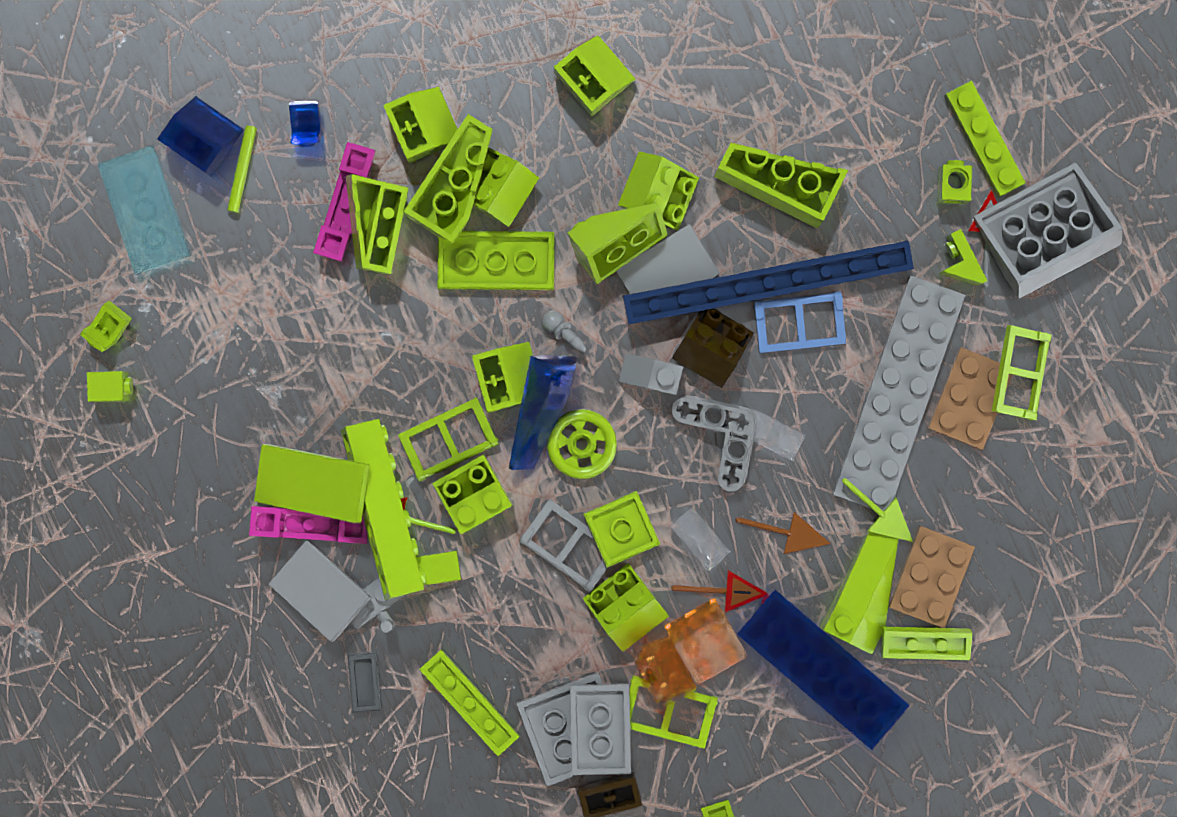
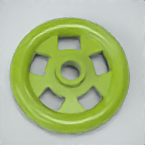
M587 409L572 410L563 414L554 422L547 438V450L554 466L563 474L576 479H588L601 474L612 463L617 449L616 435L609 421L599 413ZM586 421L598 427L594 435L587 430H583ZM569 424H572L576 431L569 438H566L562 431ZM583 438L587 441L588 446L586 449L580 450L577 448L576 442L578 439ZM597 440L605 441L603 454L594 452ZM564 445L568 446V450L572 454V457L564 460L559 450ZM591 457V466H578V458Z

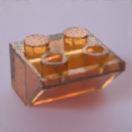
M670 635L640 647L636 655L635 665L642 677L647 676L651 683L648 689L655 703L660 702L664 708L697 689Z

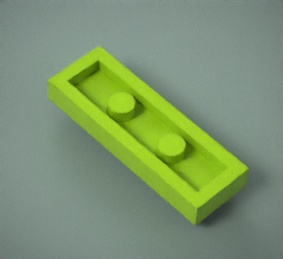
M883 627L881 655L882 658L970 660L972 631L967 628Z

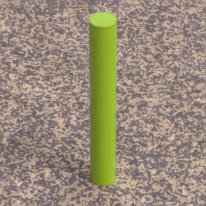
M245 126L227 211L239 212L257 130L253 126Z

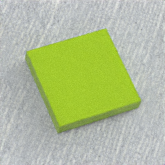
M637 491L583 514L606 568L660 545Z

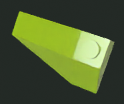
M467 114L405 208L404 213L407 218L430 233L454 244L470 219L493 129Z

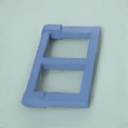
M841 291L754 301L753 308L755 310L759 353L846 344L843 296ZM833 301L836 337L806 340L802 304ZM794 305L798 341L767 344L764 308Z

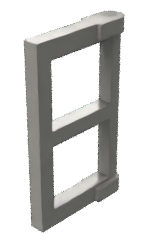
M550 499L525 534L520 537L519 542L527 546L573 579L589 593L595 589V585L607 569L602 560L587 581L562 563L583 533L591 539L593 537L588 526ZM551 511H554L577 528L557 558L531 540Z

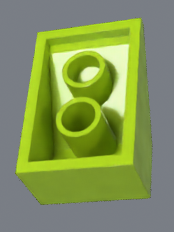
M657 203L594 215L585 221L578 222L573 226L572 230L567 232L577 261L596 284L668 235L660 206Z

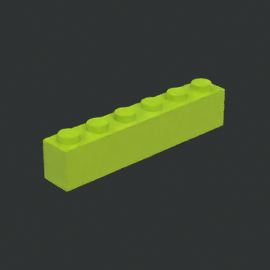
M379 419L346 426L341 430V435L348 460L369 464L362 516L384 600L424 590L423 584L426 583L423 568L417 565L415 557L418 555L417 543L414 538H410L408 527L411 526L410 516L407 510H403L400 500L403 498L402 486L399 481H395L393 473L396 470L395 459L392 453L388 454L386 442H388L387 429L385 425L381 426Z

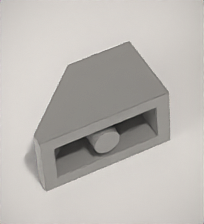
M625 354L619 382L676 396L683 366Z

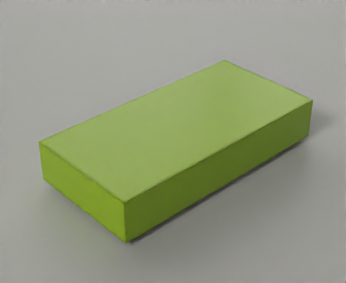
M457 551L416 557L418 567L421 566L425 573L426 583L423 585L462 579Z

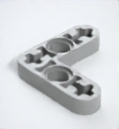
M690 395L678 398L672 406V414L677 421L726 432L718 482L728 492L739 490L745 484L757 424L755 413L746 407ZM688 402L690 409L698 410L700 404L703 405L700 412V420L697 419L699 413L690 412L687 416H684V411L679 409V406ZM715 407L720 410L722 414L720 422L712 423L708 420L707 411L709 408ZM728 410L732 411L730 414L732 418H739L744 414L745 420L750 421V424H747L742 429L739 422L731 420L728 426H726ZM740 442L744 446L745 453L742 457H735L731 454V443ZM727 461L734 464H743V466L738 465L735 469V477L739 478V480L734 482L733 485L729 484L730 479L725 477V475L732 471L733 464H727Z

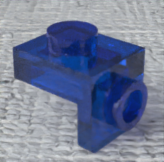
M319 100L290 101V143L298 144L300 147H311L319 143L322 136Z

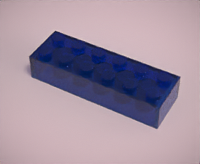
M773 587L734 631L871 750L874 749L910 706Z

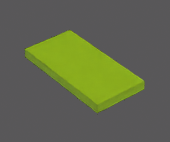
M461 231L454 244L438 237L437 289L554 291V232Z
M262 444L254 502L353 523H361L369 464Z

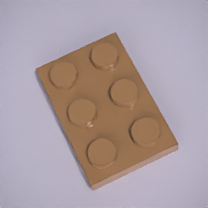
M960 347L927 429L983 450L997 416V412H992L1000 363ZM1011 374L1008 375L1006 391L1012 378Z
M919 526L888 607L945 628L975 546Z

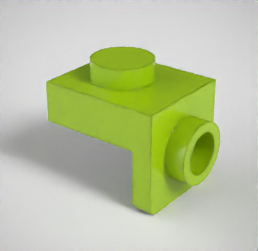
M109 300L103 304L91 325L83 329L80 335L87 340L91 347L104 352L118 342L132 318Z

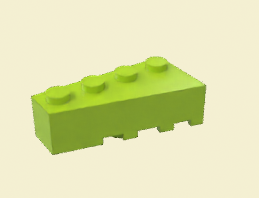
M730 143L714 177L818 228L824 221L848 170L843 168L835 169L817 162L809 163L796 160L795 157L779 156L768 153L765 150Z

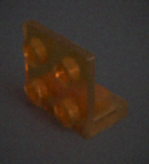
M715 598L664 626L696 684L703 683L747 657V653Z

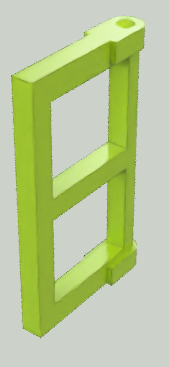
M1007 325L992 412L1028 419L1029 421H1037V410L1049 342H1051L1052 337L1051 334ZM1015 336L1040 341L1035 372L1010 366ZM1009 374L1033 379L1028 410L1003 405Z
M477 397L398 434L416 473V478L420 482L489 448L499 445L498 438L495 436ZM473 408L487 441L459 454L445 421ZM438 425L452 457L424 470L410 438Z
M633 675L630 679L631 684L629 688L630 720L639 686L669 693L661 728L630 721V729L705 749L715 708L718 704V697L704 695ZM677 696L707 703L698 738L668 731Z

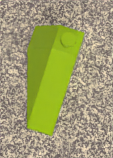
M868 531L819 628L863 651L873 654L882 636L883 627L886 626L898 538Z

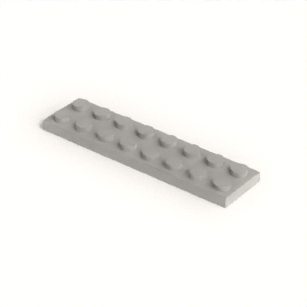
M911 275L909 276L832 495L870 508L842 483V479L847 478L883 512L894 500L965 294Z

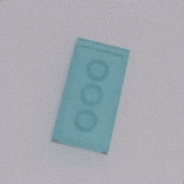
M151 145L98 163L134 274H139L191 256L155 146Z

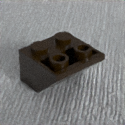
M715 308L701 310L672 359L722 388L737 366L754 332Z
M635 772L578 786V795L584 817H646Z

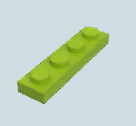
M972 80L946 93L944 96L997 197L1025 184L1026 182Z
M443 649L438 651L419 669L497 756L520 737L517 731Z

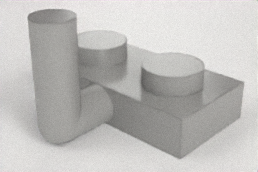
M378 578L363 589L372 598L351 621L356 630L375 616L381 623L380 629L382 632L388 633L395 626L393 619L385 609L403 596L384 600Z

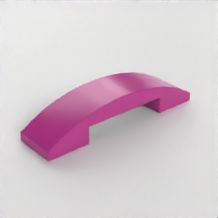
M347 142L339 167L340 173L324 225H321L313 251L314 254L342 262L352 236L346 176L353 174L369 178L376 152L374 149Z
M251 506L249 536L367 544L368 535L363 516L361 523H353L286 508Z

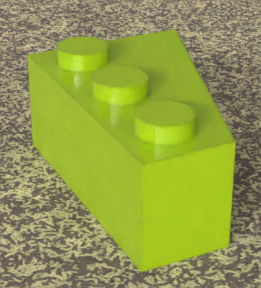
M353 174L346 176L356 269L383 275L391 274L409 188Z

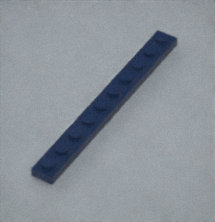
M909 240L622 295L627 324L629 325L912 270L914 266Z

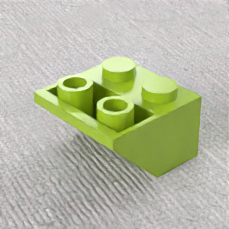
M599 35L575 48L554 66V74L591 117L636 80Z
M439 87L409 93L383 105L409 164L446 148L458 130Z
M488 147L473 207L490 218L510 227L540 177L517 160Z
M639 151L618 206L628 209L657 203L660 206L665 227L679 231L699 177L662 156Z
M530 342L472 355L487 413L545 398Z
M484 454L432 483L460 534L467 532L513 506Z
M629 563L582 598L622 652L669 617Z

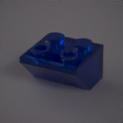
M195 96L172 116L157 140L212 177L244 129Z

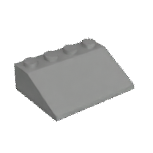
M1076 162L974 216V220L996 263L1018 298L1033 292L1122 243V226Z

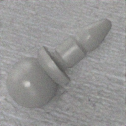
M550 311L543 316L542 327L546 332L554 334L556 339L563 338L577 350L582 352L586 350L582 340L576 337V334L570 330L571 324L565 322L561 313Z

